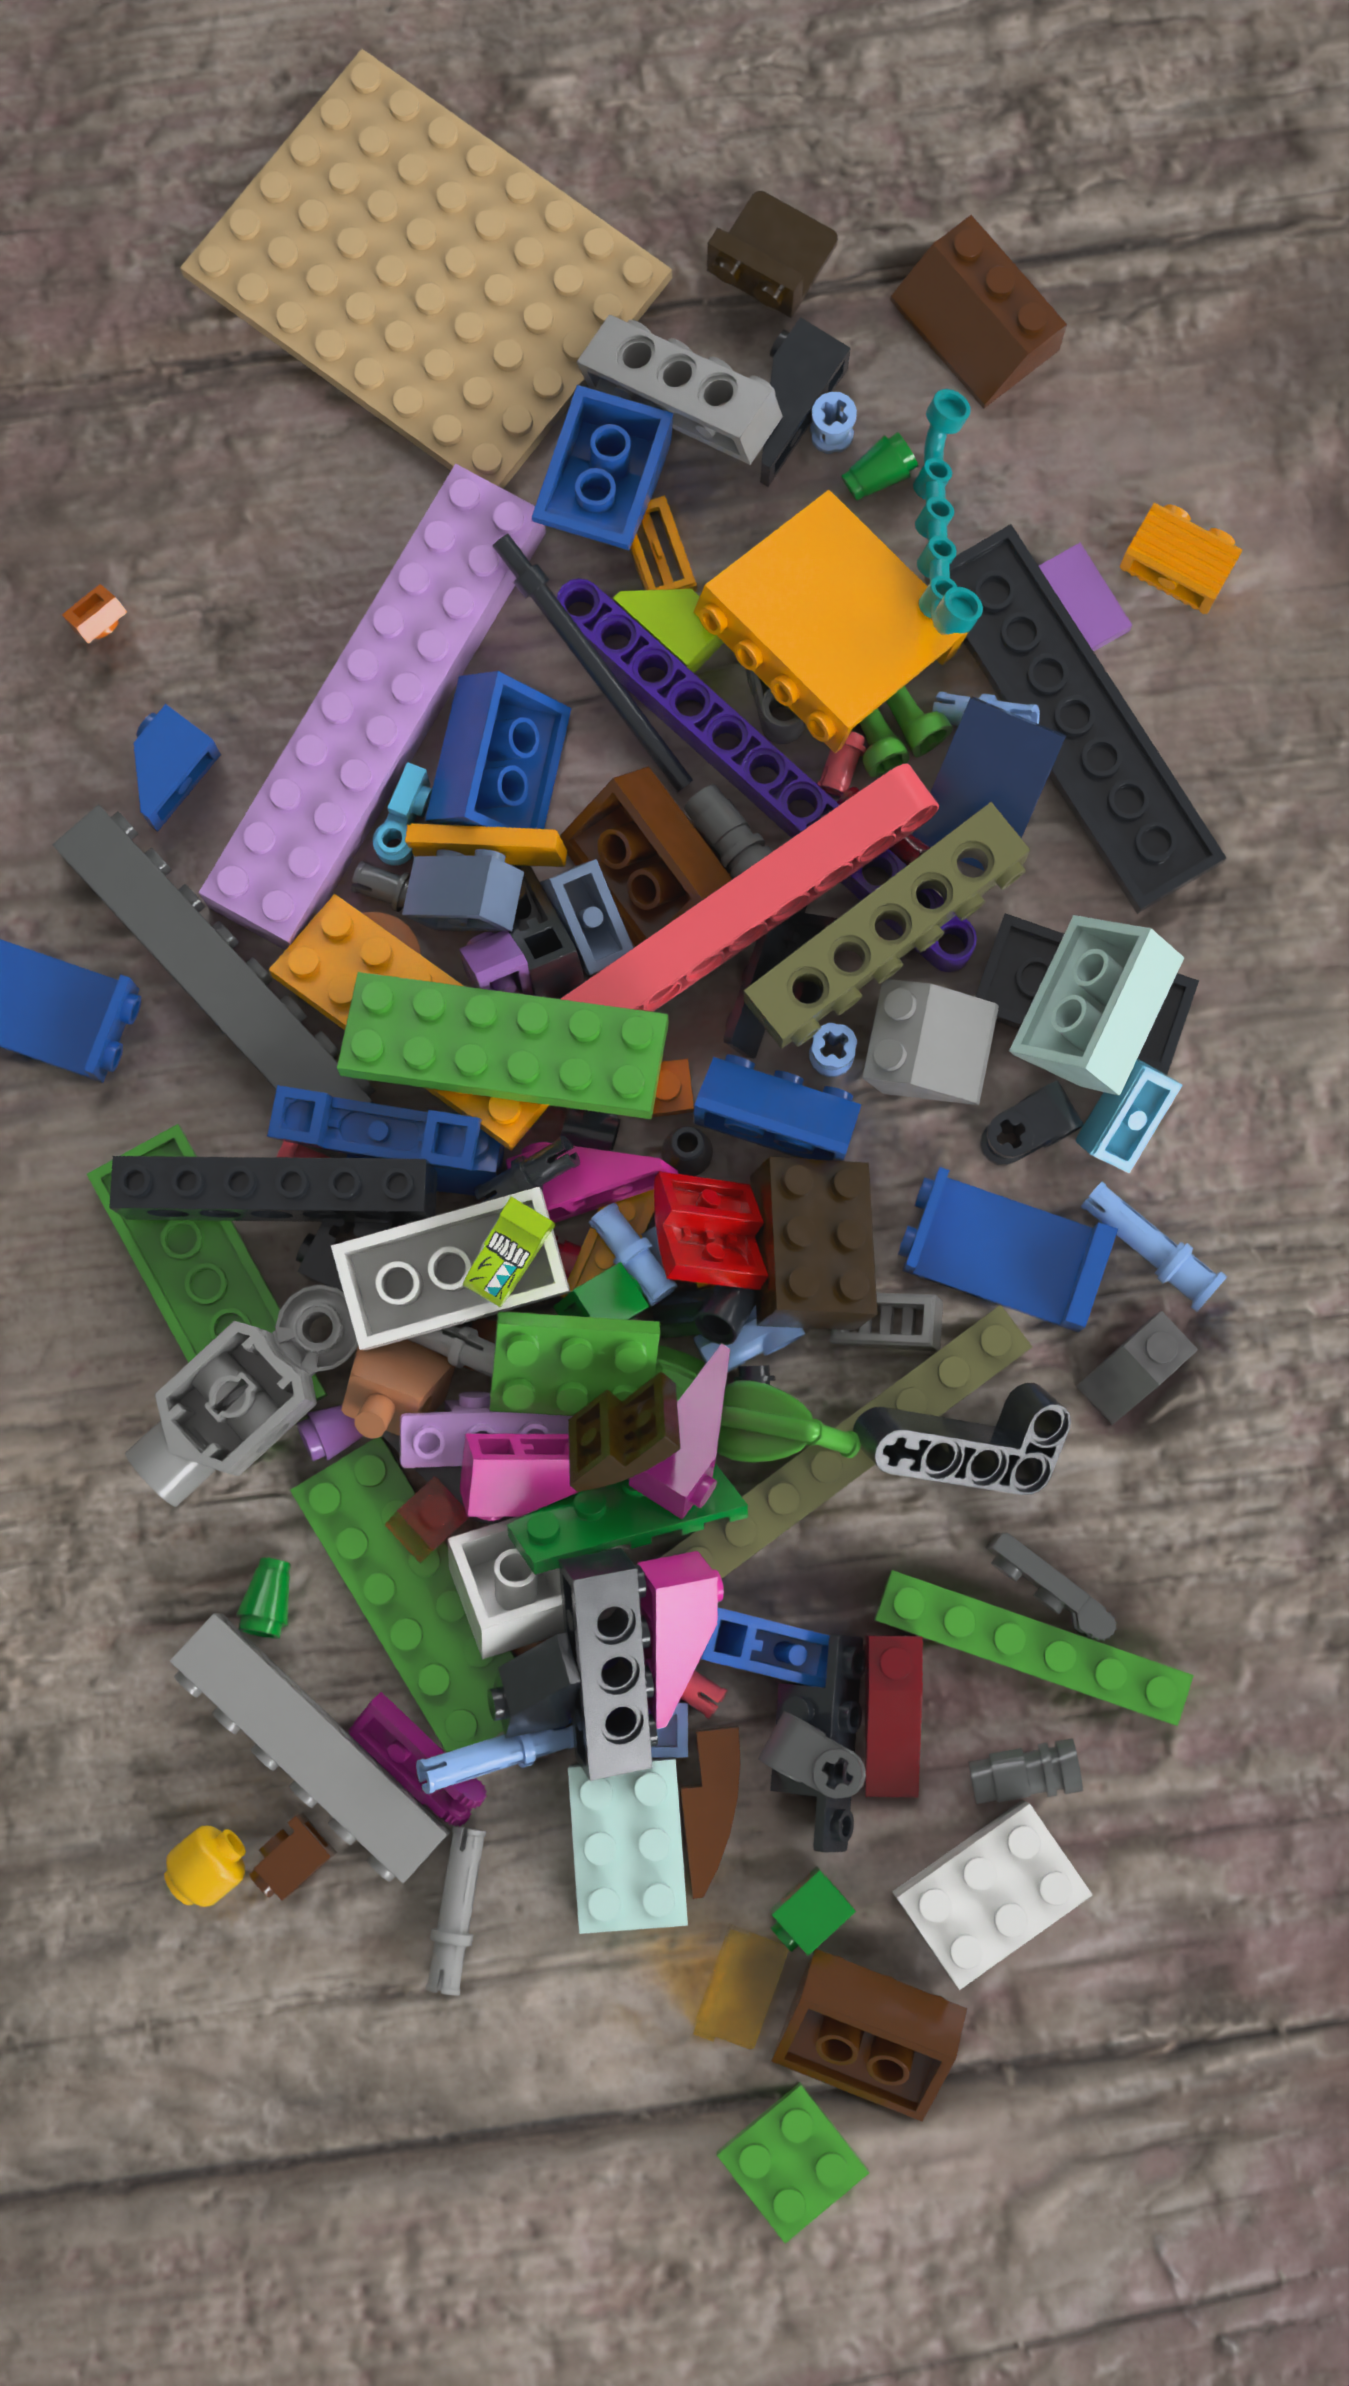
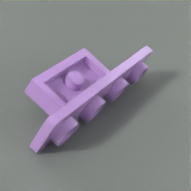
M480 1391L463 1392L459 1394V1400H445V1412L404 1413L400 1416V1463L404 1468L462 1466L465 1434H569L568 1419L572 1416L490 1411V1393Z

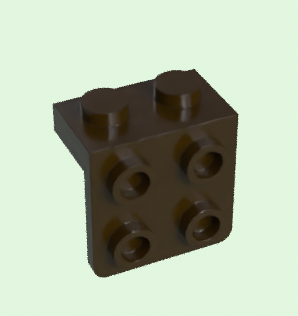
M756 191L750 197L730 231L727 233L717 227L708 241L707 271L721 281L733 285L758 299L767 307L773 308L792 318L836 248L838 235L833 229L765 191Z

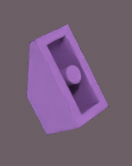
M501 931L496 934L494 932L481 933L473 937L467 943V946L459 949L463 968L473 988L533 996L528 963L508 931Z

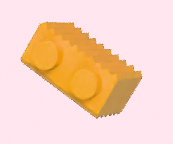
M1153 503L1127 548L1120 564V569L1129 572L1131 576L1138 577L1140 581H1146L1150 586H1155L1157 590L1164 591L1166 595H1172L1175 600H1181L1193 609H1198L1202 614H1208L1243 550L1235 546V540L1225 531L1217 528H1210L1207 531L1190 522V515L1180 507L1171 504L1162 507Z

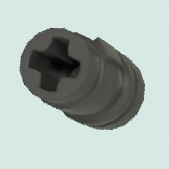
M713 784L701 789L684 806L685 812L694 822V827L712 851L719 855L721 858L720 863L730 873L729 875L732 879L773 852L769 846H765V840L759 833H752L747 821L730 799L723 795L717 785Z
M1073 1738L1055 1741V1747L1049 1748L1047 1743L1038 1744V1750L1023 1752L1022 1748L996 1752L989 1754V1758L968 1762L976 1804L1016 1800L1046 1792L1047 1797L1057 1796V1790L1062 1789L1064 1794L1083 1791L1079 1760Z

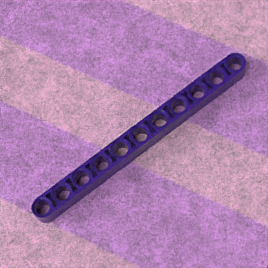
M577 578L569 580L562 585L558 591L557 599L566 611L569 606L576 602H586L592 606V610L584 616H574L570 613L569 615L620 683L791 838L839 806L832 797L594 583L586 579ZM618 634L626 637L629 643L624 648L615 650L605 646L604 641L609 636ZM651 667L659 668L666 674L663 680L656 683L647 682L640 675L644 670ZM692 700L701 704L703 710L699 714L690 717L681 714L677 707L683 701ZM728 733L736 736L740 744L734 749L723 750L717 747L713 741L720 734ZM764 766L774 770L777 778L771 783L762 784L755 781L750 774L754 769ZM796 800H805L813 806L815 811L808 817H796L788 810V805ZM888 849L841 883L862 901L880 887L868 883L863 877V871L870 867H879L885 870L889 879H891L907 865ZM923 889L916 894L918 902L925 908L936 909L944 904L943 897L934 889ZM955 916L940 928L944 931V935L951 934L959 937L964 944V951L958 954H948L941 949L938 941L923 952H919L914 947L931 965L944 972L959 971L966 966L976 946L977 936L974 927L967 919L960 921ZM883 920L900 937L903 935L902 927L896 921Z

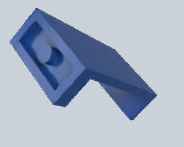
M0 939V1047L104 1083L107 1072L113 1073L120 1062L123 1044L119 1043L124 1028L126 1024L132 1025L139 1013L142 1001L141 996L138 995L140 989L127 976L120 974L119 980Z
M939 1167L934 1180L924 1177L914 1205L923 1209L917 1228L907 1226L897 1254L906 1258L902 1271L1075 1332H1080L1086 1327L1118 1232L1117 1228L1100 1222L1092 1228L948 1178L950 1170Z

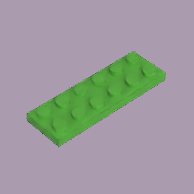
M358 972L337 1070L339 1075L343 1077L652 1119L669 1020L668 1014Z
M179 1124L120 1155L197 1157ZM112 1160L87 1173L92 1186L188 1363L233 1321L255 1326L270 1333L276 1330L275 1326L281 1308L233 1221L127 1220L109 1208ZM315 1373L312 1376L316 1401H319L328 1396Z
M383 1437L372 1439L291 1489L290 1492L445 1751H453L488 1740L503 1732L501 1720L493 1721L491 1717L487 1691L494 1686L498 1667L514 1659L515 1655L511 1650L482 1659L449 1570L448 1545Z

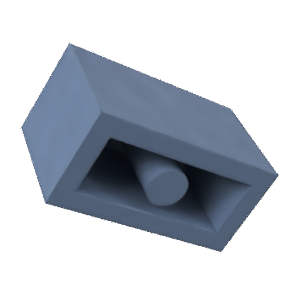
M487 849L475 850L474 856H465L462 853L451 850H437L436 856H414L402 915L433 930L512 931L524 872L506 863L505 855Z

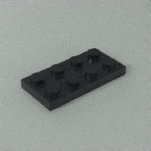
M1006 913L1004 914L975 995L977 998L994 1002L999 1006L996 1021L1020 1029L1064 933ZM1177 973L1138 1056L1139 1060L1165 1075L1168 1074L1199 983V980Z

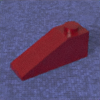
M865 1636V1797L919 1798L923 1698V1636Z

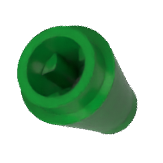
M896 432L889 438L883 435L849 468V471L841 475V478L851 495L858 501L864 496L867 497L911 478L909 472L919 465L903 437Z
M260 1558L258 1567L254 1572L236 1614L240 1618L239 1631L263 1638H280L282 1627H288L290 1563L274 1558Z

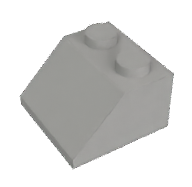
M887 979L881 985L862 1078L883 1094L979 1105L999 1006L994 1002L931 983Z

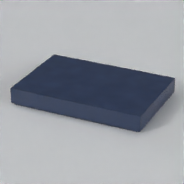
M971 696L930 792L939 804V809L928 822L915 830L912 835L931 848L992 802L1022 839L1066 735ZM963 858L960 860L984 871L982 864L974 858Z

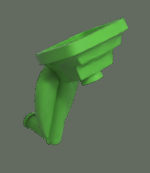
M659 1345L655 1375L662 1371L676 1383L678 1402L706 1363L687 1353ZM749 1380L735 1381L725 1387L717 1452L721 1456L735 1461L753 1463L789 1457L801 1451L807 1444L810 1446L819 1445L840 1452L842 1456L847 1458L856 1456L860 1450L861 1444L856 1432H845L824 1425L818 1419H813L811 1412L803 1403L787 1392L769 1384Z

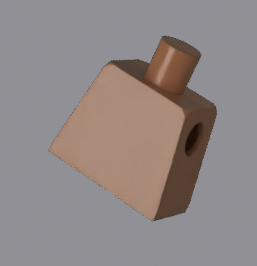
M408 1339L368 1351L359 1350L358 1346L341 1411L345 1416L355 1419L356 1429L365 1437L379 1438L385 1431L400 1436V1416L402 1414L435 1412L445 1401L455 1366L449 1364L448 1357L411 1342Z

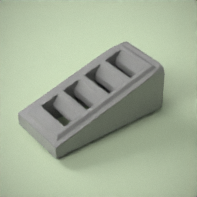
M876 1293L877 1307H881L879 1334L871 1333L872 1319L859 1328V1333H852L850 1330L831 1329L830 1342L832 1344L915 1351H939L941 1347L943 1301L937 1295ZM895 1308L903 1309L901 1334H893ZM916 1310H924L922 1335H914Z

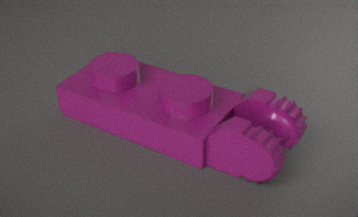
M382 1692L369 1702L348 1730L349 1735L422 1805L426 1804L439 1818L442 1817L449 1826L461 1827L462 1824L464 1825L472 1815L470 1812L471 1808L476 1809L477 1806L479 1807L487 1797L485 1785L481 1783L482 1781L477 1780V1777L435 1790L431 1794H426L422 1789V1785L427 1783V1780L419 1782L416 1769L417 1761L445 1752Z

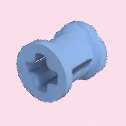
M828 392L821 395L815 401L812 407L810 433L812 435V443L819 451L831 454L843 452L850 446L854 437L853 426L856 422L857 409L849 396L841 392Z
M827 1023L822 1025V1028L813 1036V1042L809 1049V1061L813 1069L820 1075L838 1077L845 1074L851 1068L855 1058L857 1039L854 1032L847 1025ZM826 1041L832 1046H836L839 1043L843 1045L841 1059H838L834 1054L827 1057L823 1055Z

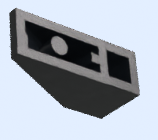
M801 317L790 332L784 329L778 335L769 354L773 358L770 385L775 390V397L783 417L763 445L760 482L767 487L770 486L811 425L812 407L815 401L821 395L833 392L848 370L851 348Z
M512 865L523 871L524 875L513 929L508 932L524 954L528 963L533 996L561 999L585 982L577 950L532 867Z

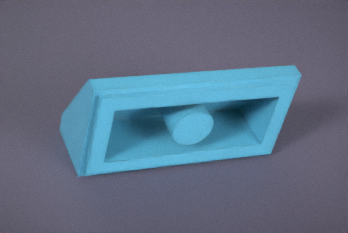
M1137 1058L1120 1096L1103 1092L1077 1135L1076 1143L1090 1155L1130 1173L1181 1089L1182 1084Z

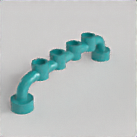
M950 389L938 391L926 410V417L930 425L924 445V465L913 482L915 493L926 500L925 506L915 520V528L921 536L928 539L926 547L917 559V568L925 577L930 578V583L920 597L918 604L922 613L932 618L933 626L942 635L969 632L983 612V606L978 596L967 588L958 587L950 579L949 565L955 558L957 550L953 542L948 539L947 526L954 516V508L946 500L945 487L952 477V470L944 461V445L947 434L959 432L971 413V407L967 399L960 393Z

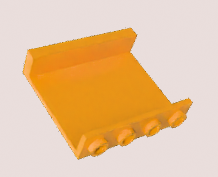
M827 490L706 583L694 609V613L699 617L703 627L711 634L717 635L735 653L739 663L744 668L753 671L770 688L775 699L782 705L788 706L806 724L811 735L818 741L824 742L834 753H837L843 747L852 729L931 663L937 660L943 665L957 653L968 634L967 632L942 635L933 626L932 618L924 615L918 604L920 597L928 586L830 490Z

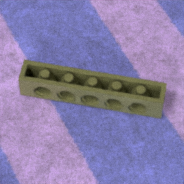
M990 802L744 990V1003L781 1049L792 1041L797 1047L802 1045L822 1028L818 1021L833 1009L840 1015L856 1004L863 996L859 991L863 986L874 978L880 984L894 975L904 965L900 958L914 947L919 952H923L944 935V931L940 927L953 917L957 916L960 921H963L975 913L985 903V900L982 898L983 894L995 885H998L1003 890L1019 879L1026 871L1022 865L1025 863L1030 852L1029 847L994 804ZM963 858H974L982 864L984 874L975 878L967 877L959 871L957 862ZM923 889H934L941 894L944 904L936 909L925 908L918 902L916 894ZM882 920H894L902 927L903 935L896 940H885L877 934L875 925ZM842 951H853L860 956L863 965L854 972H845L836 966L834 957ZM801 982H812L819 987L822 996L814 1003L805 1004L795 998L792 990Z

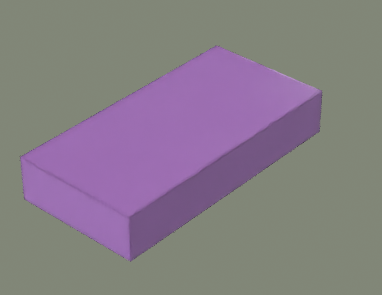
M1081 543L1039 565V568L1093 651L1131 630L1132 624Z

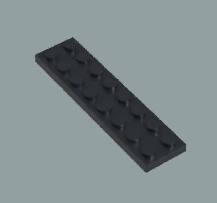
M1012 524L956 555L949 565L950 579L958 587L967 588L975 593L983 606L982 615L968 632L963 642L1001 701L1038 705L1040 713L1039 724L1066 735L1049 777L1136 913L1142 912L1223 864L1227 857ZM925 577L924 581L927 585L930 583V578Z

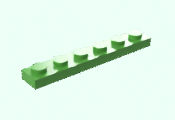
M894 1570L890 1571L874 1621L917 1636H923V1638L1175 1726L1179 1724L1194 1675Z

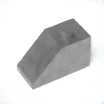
M1160 1311L1151 1317L1076 1387L1107 1421L1113 1425L1162 1384L1198 1349L1164 1312Z

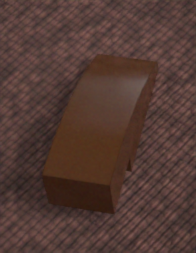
M738 1726L696 1730L702 1784L681 1786L693 1899L704 1898L719 1868L730 1837L738 1800L741 1765Z

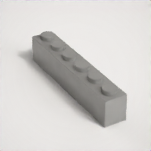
M214 1613L170 1660L179 1670L174 1675L177 1682L196 1698L201 1693L206 1695L217 1706L212 1712L214 1717L233 1734H236L241 1729L256 1743L251 1748L252 1753L270 1770L274 1771L280 1766L294 1779L289 1787L296 1796L311 1808L319 1803L333 1817L328 1822L332 1830L350 1845L355 1840L360 1842L372 1854L367 1859L369 1865L388 1882H391L396 1877L401 1883H404L451 1832L445 1824L410 1794L345 1729L222 1613Z

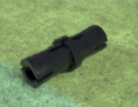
M561 1136L555 1142L528 1158L522 1155L512 1160L511 1168L487 1182L477 1185L474 1188L475 1197L479 1200L484 1196L486 1198L493 1196L487 1200L490 1201L536 1187H540L543 1191V1184L571 1168L579 1166V1156L577 1152L572 1155H563L573 1149L574 1146L565 1136Z

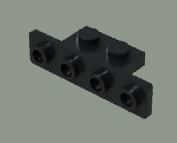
M805 906L756 940L750 961L742 973V984L733 1011L730 1012L726 1020V1031L723 1037L725 1044L744 1057L756 1058L765 1028L744 1003V990L836 921L837 918L805 913L807 908ZM801 982L792 990L795 998L805 1004L814 1003L822 996L819 987L812 982Z
M830 1635L825 1687L779 1683L775 1726L783 1711H786L826 1734V1737L855 1753L856 1732L859 1730L862 1721V1709L859 1704L860 1678L863 1676L866 1668V1656L863 1650L862 1637ZM843 1759L840 1764L829 1763L826 1771L830 1772L833 1776L830 1784L834 1788L840 1783L850 1784L852 1782L853 1776L847 1772L849 1762L846 1759ZM772 1768L770 1791L817 1797L814 1851L824 1853L845 1852L854 1829V1818L850 1811L851 1796L838 1799L825 1796L803 1782L799 1783Z

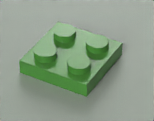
M801 2082L717 2151V2157L785 2244L869 2174L868 2168Z

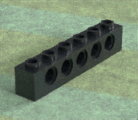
M113 1156L109 1208L127 1220L413 1223L435 1216L437 1171L427 1159Z

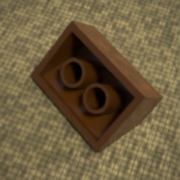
M972 215L968 216L934 242L890 297V301L983 409L1060 350L1067 323Z
M649 766L612 778L560 835L567 849L568 856L576 866L597 859L629 939L635 947L733 880Z
M816 1949L799 1982L771 2062L923 2121L956 2060L968 2008L950 2002L941 1996L930 1994L897 1981L891 1976L882 1975L849 1962L840 1956L831 1955Z

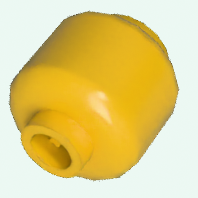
M209 1825L200 1826L173 1847L167 1855V1871L164 1873L165 1882L171 1893L183 1904L188 1906L195 1904L200 1907L212 1906L240 1884L244 1878L245 1863L242 1857L246 1853L245 1847L239 1837L229 1829L221 1831Z

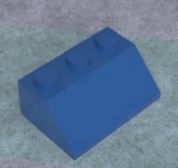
M500 671L459 676L425 820L436 825L544 829L572 708Z
M727 1054L725 1060L713 1057L694 1105L695 1125L797 1158L844 1161L862 1105L852 1102L853 1095L851 1093L831 1086H824L822 1092L803 1086V1078L786 1071L775 1070L773 1076L754 1070L755 1063L740 1056Z

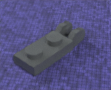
M997 1533L986 1549L996 1556L991 1562L996 1569L1015 1582L1023 1576L1038 1588L1033 1596L1059 1615L1063 1608L1069 1611L1072 1627L1079 1633H1084L1085 1637H1090L1091 1640L1095 1638L1097 1641L1099 1639L1105 1641L1106 1638L1110 1639L1111 1635H1115L1114 1631L1117 1630V1622L1114 1620L1115 1616H1112L1111 1612H1106V1608L1009 1533Z

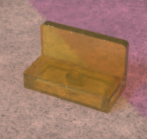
M729 1923L693 2024V2034L712 2042L717 2037L746 2049H753L784 1966L788 1948L783 1943Z

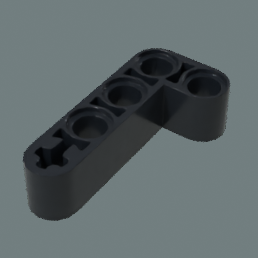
M1024 1383L1017 1386L1008 1395L996 1426L886 1407H873L863 1412L857 1418L853 1426V1432H856L859 1437L860 1449L881 1471L888 1474L1019 1495H1032L1042 1490L1049 1482L1069 1433L1071 1417L1067 1409L1040 1385Z

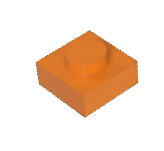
M99 584L64 612L62 616L70 627L89 644L94 639H100L110 634L117 627L118 619L125 615L127 611L111 592Z
M688 1059L662 1062L652 1117L693 1113L694 1101Z

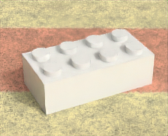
M540 1187L331 1245L359 1350L368 1351L498 1314V1311L505 1312L570 1293L553 1230L501 1307L496 1306L463 1286L470 1268L484 1248V1242L498 1221L500 1213L510 1197L515 1198L550 1219Z

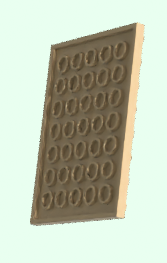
M363 49L359 51L180 267L184 278L450 471L457 464L502 489L569 408L576 386L585 387L587 385L577 361L608 315L610 314L625 322L629 320L638 321L672 279V269Z

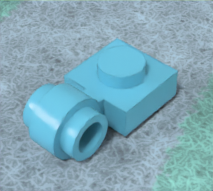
M407 762L387 807L389 811L387 819L376 829L373 835V847L378 858L392 866L404 864L413 856L412 848H409L405 842L407 825L414 823L417 815L420 817L426 815L432 793V788L429 787L430 781L427 770ZM393 839L402 840L397 847L390 848L386 846Z

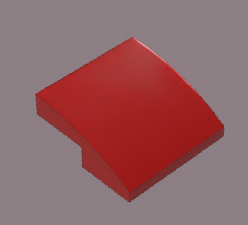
M659 1171L654 1178V1210L658 1245L666 1278L760 1290L768 1278V1273L755 1240V1235L764 1222L750 1184Z

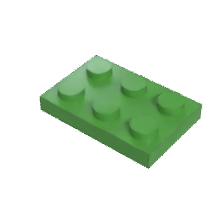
M498 1311L490 1391V1411L573 1416L605 1390H609L619 1400H625L655 1376L660 1339L659 1322Z

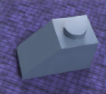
M597 859L582 863L540 881L573 942L580 964L587 975L603 970L633 949Z

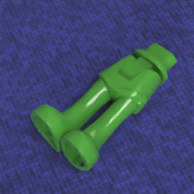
M905 686L886 700L903 732L906 743L915 757H921L933 750L953 730L952 725L943 713L936 711L925 714L915 703ZM878 708L875 709L859 723L869 745L862 760L867 773L871 777L882 776L893 768L907 764L909 761V753L903 742L894 735Z

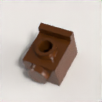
M303 1812L288 1822L294 1830L290 1836L284 1829H281L258 1850L264 1859L254 1867L249 1876L255 1885L269 1898L276 1894L283 1901L337 1853Z

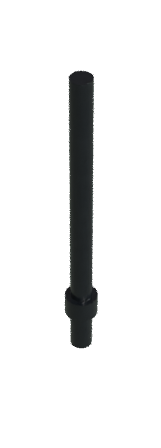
M509 534L500 538L492 546L517 578L513 582L525 599L528 597L532 598L677 792L682 790L693 781L692 777L547 586V583L550 581L538 564L532 566Z

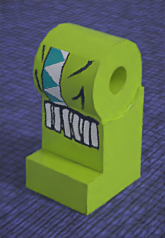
M510 1197L500 1213L498 1221L484 1242V1248L470 1268L463 1286L496 1306L501 1307L556 1224L515 1198Z

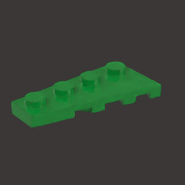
M715 1463L712 1478L717 1480L714 1491L701 1508L693 1505L683 1520L629 1486L628 1478L608 1486L580 1491L507 1524L509 1539L534 1575L559 1569L558 1560L602 1552L605 1549L620 1545H630L631 1549L651 1544V1537L680 1529L683 1535L704 1529V1523L728 1517L729 1522L748 1518V1504Z

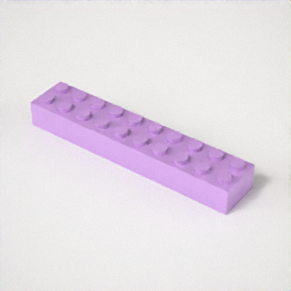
M457 464L454 465L200 889L199 894L208 908L286 950L329 901L396 788L407 762L410 763L454 690L458 677L464 673L515 586L513 582L517 578L492 545L504 535L509 534L530 561L545 536V525L532 522L534 505Z

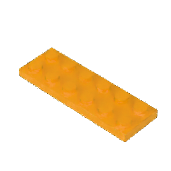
M336 894L331 897L269 968L272 978L344 1030L358 972L463 986ZM425 1088L459 1114L482 1119L480 1129L510 1151L513 1150L549 1106Z

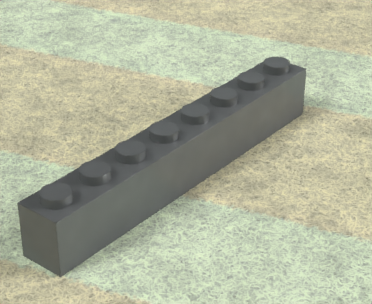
M98 804L52 844L62 858L275 1089H277V1085L328 1093L338 1098L373 1103L369 1097L376 1091L373 1086L365 1079L339 1075L337 1070L338 1063L335 1060L340 1055L338 1048L322 1031L314 1037L301 1024L307 1017L302 1009L288 994L284 995L280 1000L267 987L273 981L267 971L253 957L246 963L233 950L239 944L237 939L219 920L211 926L199 913L205 908L202 901L186 884L177 889L166 878V875L172 871L171 868L152 847L145 853L142 852L132 841L138 835L137 831L118 811L110 817Z

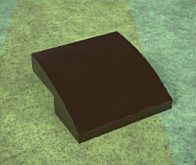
M662 1371L625 1400L621 1401L609 1390H605L568 1419L570 1486L577 1492L591 1490L626 1480L652 1468L681 1449L676 1383Z

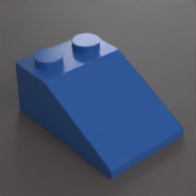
M577 385L532 514V522L629 550L656 489L671 444L674 413Z

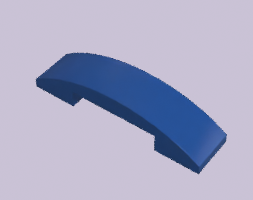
M277 1085L267 1137L369 1158L427 1159L435 1168L472 1171L482 1119L434 1110L424 1112L333 1097L328 1093Z

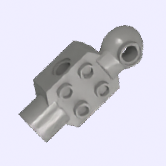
M325 1285L304 1287L291 1295L282 1306L277 1318L276 1330L272 1333L255 1326L233 1321L155 1393L161 1420L126 1451L125 1455L137 1473L160 1497L170 1505L177 1507L216 1470L240 1476L317 1404L312 1376L316 1372L331 1370L341 1365L350 1358L358 1347L348 1306L342 1291ZM319 1317H330L333 1325L332 1334L324 1342L314 1343L310 1337L312 1323Z

